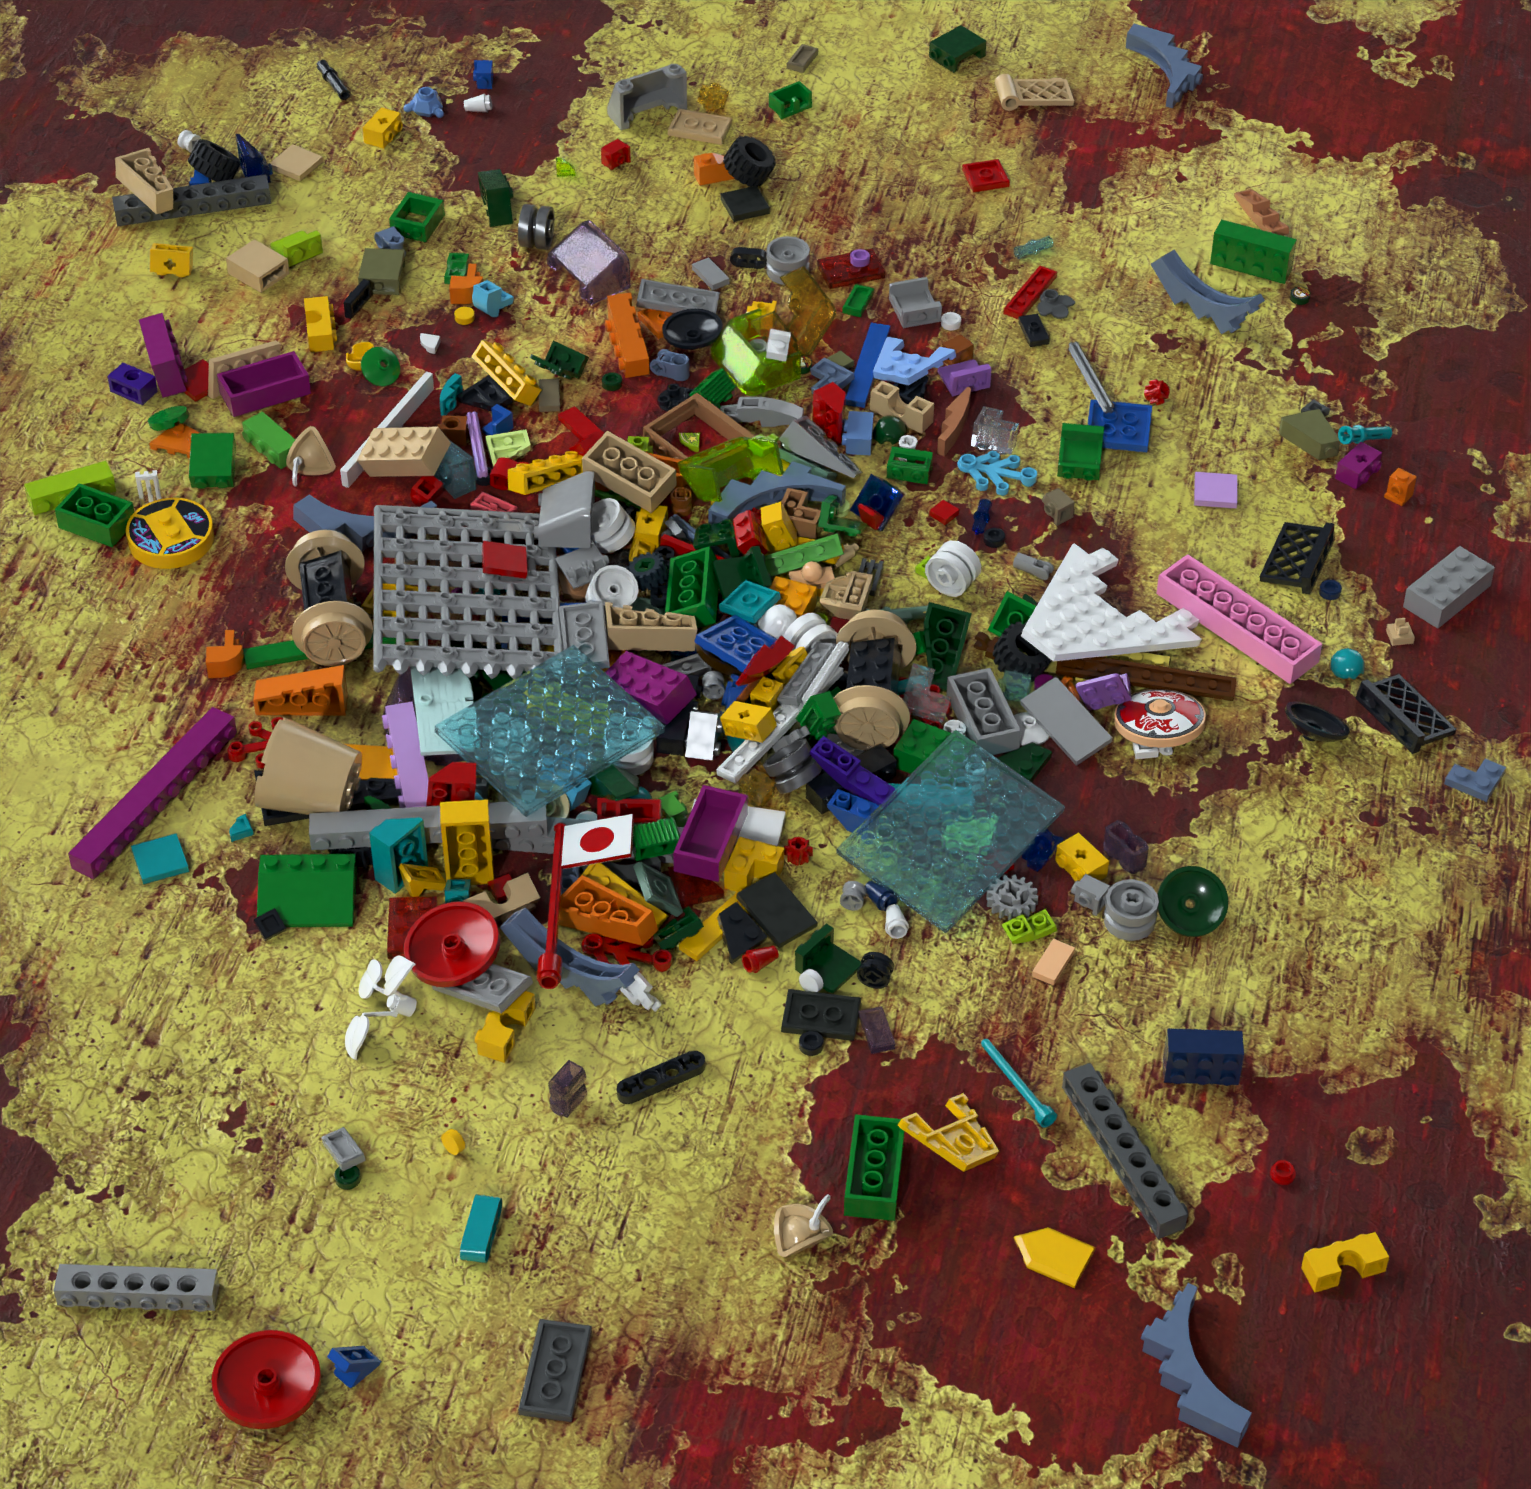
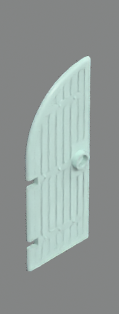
M410 666L421 756L481 752L479 737L470 736L478 734L474 702L465 701L473 700L472 685L469 677L459 668H455L452 674L446 677L437 667H432L430 672L423 676L415 666Z

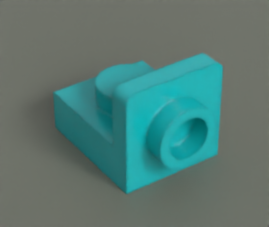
M471 879L447 880L445 904L463 902L465 899H468L471 891Z

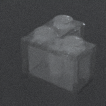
M983 406L974 422L971 446L977 447L980 450L997 451V453L1002 455L1012 454L1016 446L1019 423L1002 420L1003 410Z
M913 663L902 699L907 704L911 715L943 723L951 697L929 691L935 669Z

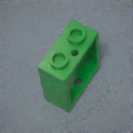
M408 192L389 218L390 227H395L404 238L427 242L445 216L444 200ZM409 212L427 216L423 223L405 219Z

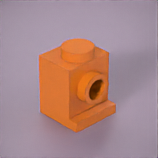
M1398 468L1389 478L1384 498L1403 506L1413 496L1417 476Z

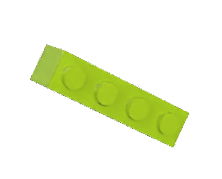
M102 461L24 484L27 500L33 514L37 515L55 510L79 483L108 494L116 492L114 476L107 462Z

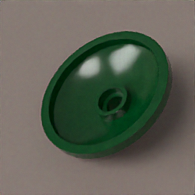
M1198 866L1178 868L1167 875L1158 889V912L1161 919L1172 931L1182 936L1201 937L1207 935L1219 927L1227 914L1228 894L1226 888L1214 873ZM1186 901H1191L1193 908H1188Z

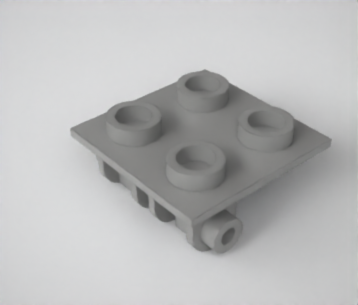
M594 543L591 544V548H579L555 558L573 589L590 583L594 574L609 563L607 555L603 556Z

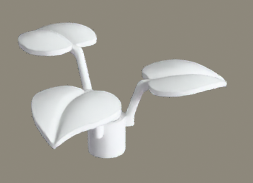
M395 956L385 974V989L377 985L382 976L381 963L374 959L369 962L359 984V995L363 999H368L375 989L388 996L387 1007L391 1011L364 1012L361 1017L355 1016L352 1019L345 1035V1047L352 1059L357 1060L358 1051L368 1033V1017H397L398 1014L410 1017L414 1013L417 1004L416 999L397 991V988L410 970L416 965L414 962L409 961L403 956Z

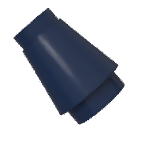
M874 881L866 883V894L879 910L886 911L888 906L897 904V896L893 890Z

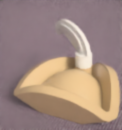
M312 426L306 428L297 437L286 459L288 468L293 471L292 481L294 487L297 486V473L323 475L333 472L336 468L325 442L317 429Z
M829 1194L821 1200L816 1210L802 1204H789L780 1207L776 1211L774 1235L777 1252L780 1256L794 1255L833 1235L831 1225L821 1215L823 1208L831 1198Z

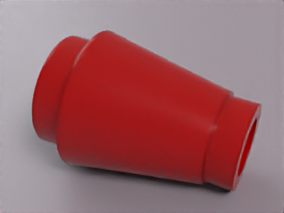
M775 946L747 950L742 956L744 969L749 973L759 972L778 959V950Z

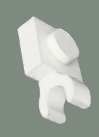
M1132 742L1135 759L1158 757V752L1162 755L1173 754L1172 747H1148Z
M638 972L634 976L635 981L625 989L621 987L620 990L633 1005L639 1006L642 1004L645 1009L649 1010L652 1008L656 1012L662 1004L649 993L653 988L652 985Z

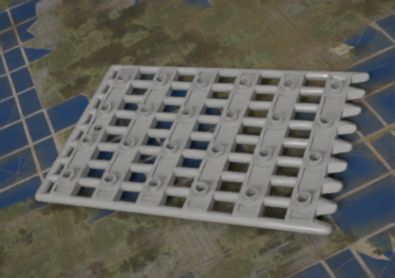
M376 505L374 507V671L379 673L384 670L386 665H393L395 671L401 675L407 671L409 666H415L418 672L424 676L430 672L432 667H437L447 677L452 674L455 668H459L470 678L476 673L477 669H481L493 679L499 674L500 670L507 671L514 680L519 678L522 672L525 671L530 672L531 676L537 681L542 679L545 672L552 673L558 681L564 680L558 569L555 560L557 558L556 547H538V545H534V540H538L534 538L535 525L539 526L540 513ZM383 532H395L396 538H384ZM404 533L417 534V539H405ZM426 534L439 535V540H426ZM448 535L461 536V541H448ZM469 536L482 537L483 541L491 542V537L504 538V544L525 546L527 555L526 579L483 573V568H470V562H482V543L470 542ZM513 539H525L526 545L513 544ZM383 557L396 558V564L383 563ZM405 559H418V565L405 564ZM427 560H440V566H428ZM448 561H462V567H449ZM536 565L549 566V572L536 571ZM383 583L396 584V590H383ZM405 585H418V591H405ZM427 586H440V592H427ZM449 587H462V593H449ZM471 588H484L485 595L471 594ZM493 589H506L507 596L493 595ZM515 590H526L529 593V597L515 596ZM537 591L550 592L551 598L537 597ZM383 610L396 611V617H384ZM405 611L418 612V618H405ZM427 612L441 613V619H427ZM450 613L463 614V620H450ZM472 614L485 615L486 621H472ZM494 615L508 616V622H495ZM517 617H530V623H517ZM539 618H552V624H539ZM382 637L396 638V644H382ZM405 638L419 639V646L405 645ZM428 639L441 640L442 647L428 646ZM450 640L464 641V648L451 647ZM473 642H486L487 649L473 648ZM496 643H509V650L496 649ZM518 644H531L532 651L518 650ZM540 645H554V652L541 651Z

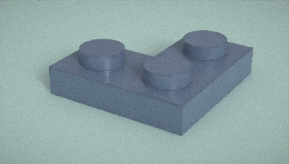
M826 358L821 359L810 368L811 375L821 379L811 387L812 394L813 391L831 382H834L843 389L855 379L853 372Z
M1484 759L1477 772L1454 764L1446 776L1444 784L1487 802L1505 774L1506 767L1488 759Z

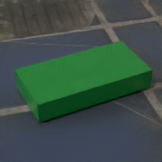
M855 284L842 307V313L862 317L874 295V288Z

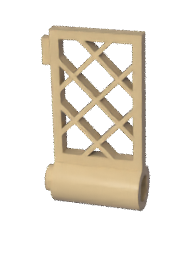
M1001 74L995 79V86L1001 105L1007 111H1012L1018 106L1074 105V99L1067 79H1012L1009 74ZM1027 96L1031 99H1023V97Z

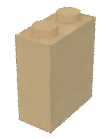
M255 239L226 258L228 274L260 293L289 275L288 258Z

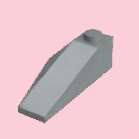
M807 416L793 420L779 438L782 446L789 452L793 451L800 456L852 478L860 476L862 473L845 454L837 452L838 446L834 442L826 440L824 438L826 433Z

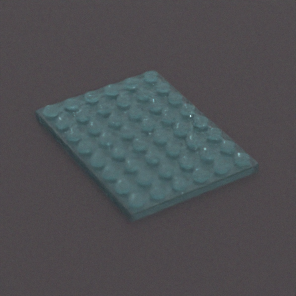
M572 645L435 725L434 732L466 762L476 763V771L527 817L664 732L665 726L575 645Z
M955 730L837 848L836 854L876 883L893 890L894 895L944 933H947L989 890L990 885L994 884L1064 812L1065 806Z

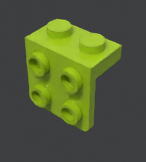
M317 230L308 234L305 231H299L270 244L272 250L288 258L289 267L323 253L321 234Z

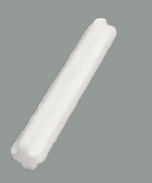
M838 642L803 695V705H805L810 696L820 694L849 651V644L847 642Z

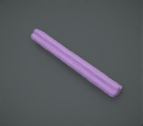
M475 411L472 413L468 412V428L477 477L486 478L488 476V468L478 413Z

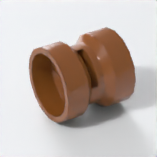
M678 487L671 491V512L673 515L677 514L680 517H685L692 512V493L689 489Z

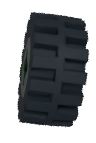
M647 552L646 555L640 554V557H634V561L628 563L629 566L626 569L637 580L638 590H652V587H659L658 584H663L664 580L667 579L668 570L660 554Z

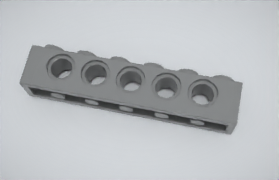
M59 1264L53 1291L57 1305L64 1307L89 1306L91 1308L115 1307L118 1309L142 1308L144 1310L168 1309L171 1311L195 1310L204 1312L206 1310L215 1311L220 1283L217 1269Z

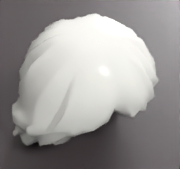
M775 605L768 609L759 619L758 628L775 639H778L781 635L784 637L788 627L797 619L796 613L785 605Z

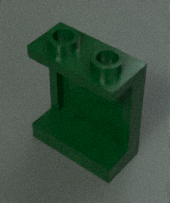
M960 25L930 41L929 57L954 73L957 71L958 62L972 54L980 59L985 57L987 41Z

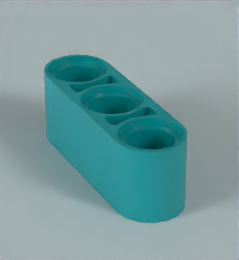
M475 1195L461 1242L460 1260L480 1263L488 1262L502 1211V1198Z

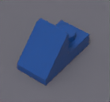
M365 1346L332 1348L327 1356L335 1363L334 1375L349 1388L357 1385L382 1362Z

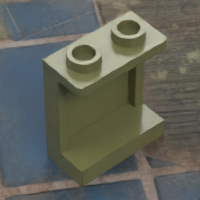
M365 248L358 276L359 283L363 279L370 281L371 294L399 295L400 275L402 268L405 267L404 250Z

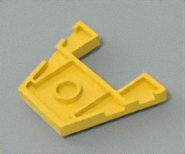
M964 1093L950 1098L945 1105L959 1119L954 1123L934 1131L917 1113H913L902 1118L898 1124L902 1130L963 1172L994 1159L999 1152L986 1128H981L976 1120L978 1115L975 1110H970L966 1104L968 1098Z

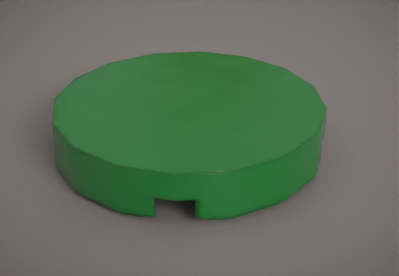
M174 406L153 414L147 422L150 429L155 431L173 428L175 426L174 423L178 421L181 424L185 422L189 417V412L185 406Z

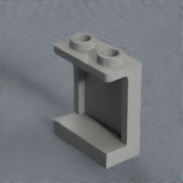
M927 277L889 284V300L903 328L941 322L942 305L940 301H934L928 289Z

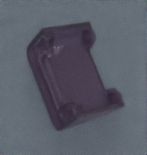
M590 220L580 223L548 253L546 259L548 266L555 271L563 266L580 282L579 294L590 305L606 299L607 296L615 295L631 288L628 256Z

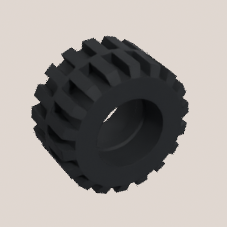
M740 136L735 139L725 154L723 163L726 170L729 171L728 173L735 180L750 187H758L763 185L775 168L776 159L773 156V152L769 150V147L760 140H756L753 137L750 138L749 136Z
M204 139L198 140L188 158V162L195 170L216 182L232 180L241 165V162L234 154Z
M1016 622L1015 625H1009L993 648L994 663L999 666L998 670L1000 672L1003 671L1005 673L1004 676L1007 678L1011 677L1016 682L1020 680L1021 683L1033 682L1037 676L1043 674L1051 662L1050 658L1021 637L1027 622L1024 624ZM1018 648H1021L1027 655L1022 653Z

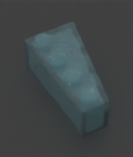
M450 441L451 444L434 477L443 482V487L456 499L476 490L477 475L474 458Z

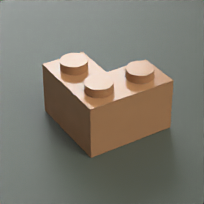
M787 488L781 502L797 530V536L817 540L822 530V527H818L821 510L808 507V492Z

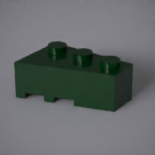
M500 169L478 172L479 190L483 204L488 207L486 214L489 216L490 227L513 224L510 199H513V190L510 187L509 181H507L506 175H503Z

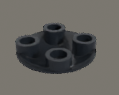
M670 384L667 386V390L658 396L657 403L661 409L668 412L690 397L689 393L694 389L679 387L678 384Z

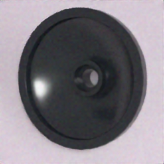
M686 309L676 312L665 320L662 327L664 339L669 344L685 350L705 348L713 344L723 331L720 317L705 309Z
M1295 701L1289 702L1285 707L1288 720L1309 741L1336 742L1346 739L1350 733L1348 726L1341 719L1322 708Z

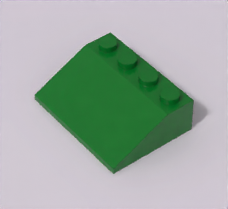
M260 855L257 917L275 908L286 927H353L358 875L356 855Z

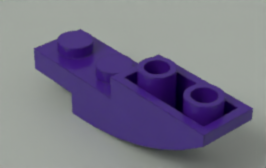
M825 736L810 750L809 754L852 795L876 803L882 810L896 797L897 789L860 765L861 760Z

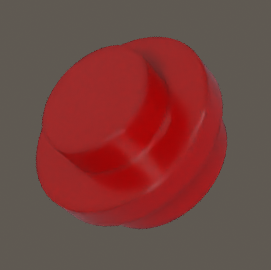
M1277 1161L1270 1169V1177L1277 1184L1288 1185L1295 1179L1296 1171L1288 1161Z

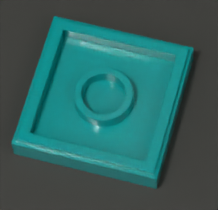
M745 580L719 604V609L721 612L732 616L737 615L743 620L755 624L768 609L781 599L778 591Z
M177 833L131 846L143 884L189 872Z

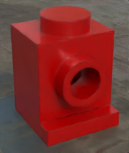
M618 138L601 148V164L611 170L625 162H631L630 146Z
M422 476L411 488L410 497L412 502L418 507L430 501L433 502L442 494L444 483L434 476Z

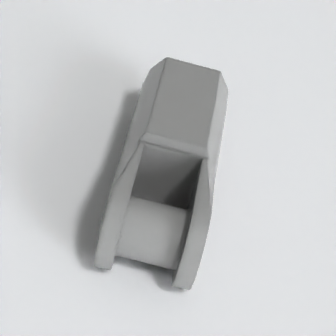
M1019 552L1013 561L1014 568L1033 574L1042 580H1047L1049 573L1054 571V566L1050 562L1037 560Z

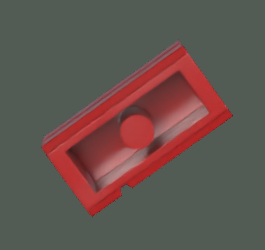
M746 510L733 518L737 548L741 553L745 555L752 546H759L761 553L765 555L768 552L762 522L756 518V515L751 510Z

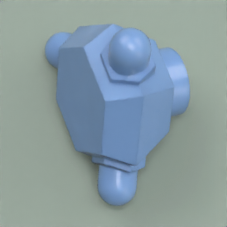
M430 87L420 88L410 103L405 104L403 107L405 112L413 111L420 116L431 117L436 115L438 118L444 116L441 99L437 91Z

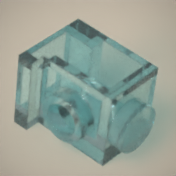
M1005 670L1003 679L999 678L998 685L1005 699L1020 702L1021 699L1029 695L1032 675Z

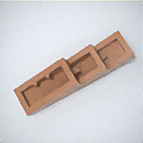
M1253 189L1234 193V197L1242 209L1261 230L1282 236L1289 234V226L1281 222L1279 213L1270 208L1269 199Z
M967 387L946 408L945 421L942 423L941 435L938 437L937 454L945 456L964 428L970 407V387Z

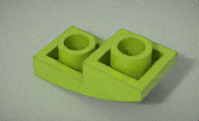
M1046 909L1028 918H1025L1022 914L1001 924L1012 944L1033 941L1057 931L1056 925Z

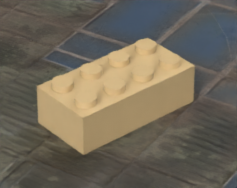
M439 427L374 428L361 450L357 462L370 477L434 476L451 442Z
M606 431L582 457L583 472L594 471L596 482L650 513L657 508L677 485L676 469L609 431Z

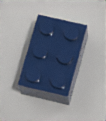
M1167 1028L1163 1053L1164 1083L1239 1085L1244 1059L1243 1032Z

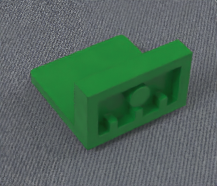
M829 495L822 501L818 527H823L824 531L835 533L836 530L844 531L845 535L857 536V534H861L867 528V523L835 517V515H838L840 503L837 502L838 496Z

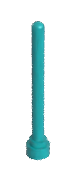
M983 1039L981 1046L1034 1109L1035 1120L1043 1128L1052 1125L1057 1119L1056 1112L1051 1106L1042 1104L989 1039Z

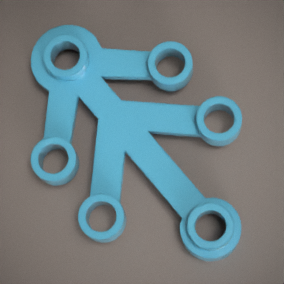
M995 450L979 457H975L972 454H964L957 463L959 470L970 473L974 478L976 489L979 491L987 490L989 480L982 477L979 471L985 472L996 485V493L1002 496L1008 494L1009 484L1004 482L1000 476L1020 480L1027 487L1033 486L1037 481V471L1033 468L1027 467L1022 469L1021 472L1004 469L1005 467L1018 468L1020 466V457L1010 455L1008 458L1000 460V453Z

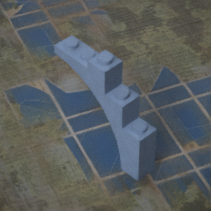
M1133 24L1127 32L1126 48L1151 59L1165 72L1170 82V87L1167 91L1166 107L1173 108L1177 102H1180L1184 92L1186 93L1187 90L1194 91L1196 86L1201 84L1203 74H1201L1202 66L1189 62V58H1187L1188 50L1176 47V43H1174L1175 35Z
M1175 249L1151 263L1152 268L1174 305L1181 301L1183 304L1188 302L1197 319L1204 316L1207 319L1211 317L1221 334L1227 331L1233 333L1241 328L1239 324L1246 320L1245 316L1260 309L1258 305L1265 301L1261 294L1239 298L1216 291L1192 273Z
M792 461L782 476L762 470L751 485L731 479L709 508L708 523L712 525L725 519L733 520L738 514L746 510L752 511L753 507L760 509L761 507L781 502L787 488L808 492V500L822 502L829 495L838 496L837 502L842 506L845 503L846 486L811 474V467Z
M310 494L293 505V519L309 533L318 530L340 532L357 545L361 552L374 546V516L351 514L337 510L320 502ZM430 501L420 507L437 508V505ZM383 532V537L396 538V533ZM404 533V538L411 539L412 536L417 534Z
M523 908L514 912L499 928L532 968L537 971L538 958L546 953L547 929L538 922L527 908ZM557 939L556 954L563 961L560 983L565 989L574 985L576 988L579 987L595 1007L604 1003L608 1005L617 998L616 992L621 987L625 989L635 981L634 976L640 970L635 963L619 965L597 961L581 954L560 939Z
M1188 1283L1183 1292L1180 1290L1177 1292L1173 1305H1175L1173 1310H1167L1163 1320L1156 1317L1151 1326L1147 1325L1141 1336V1340L1144 1341L1142 1352L1163 1361L1159 1369V1373L1162 1374L1160 1385L1181 1395L1177 1407L1180 1408L1178 1420L1238 1448L1249 1428L1252 1412L1234 1403L1219 1391L1205 1375L1194 1355L1189 1339L1188 1318L1195 1303L1198 1287Z

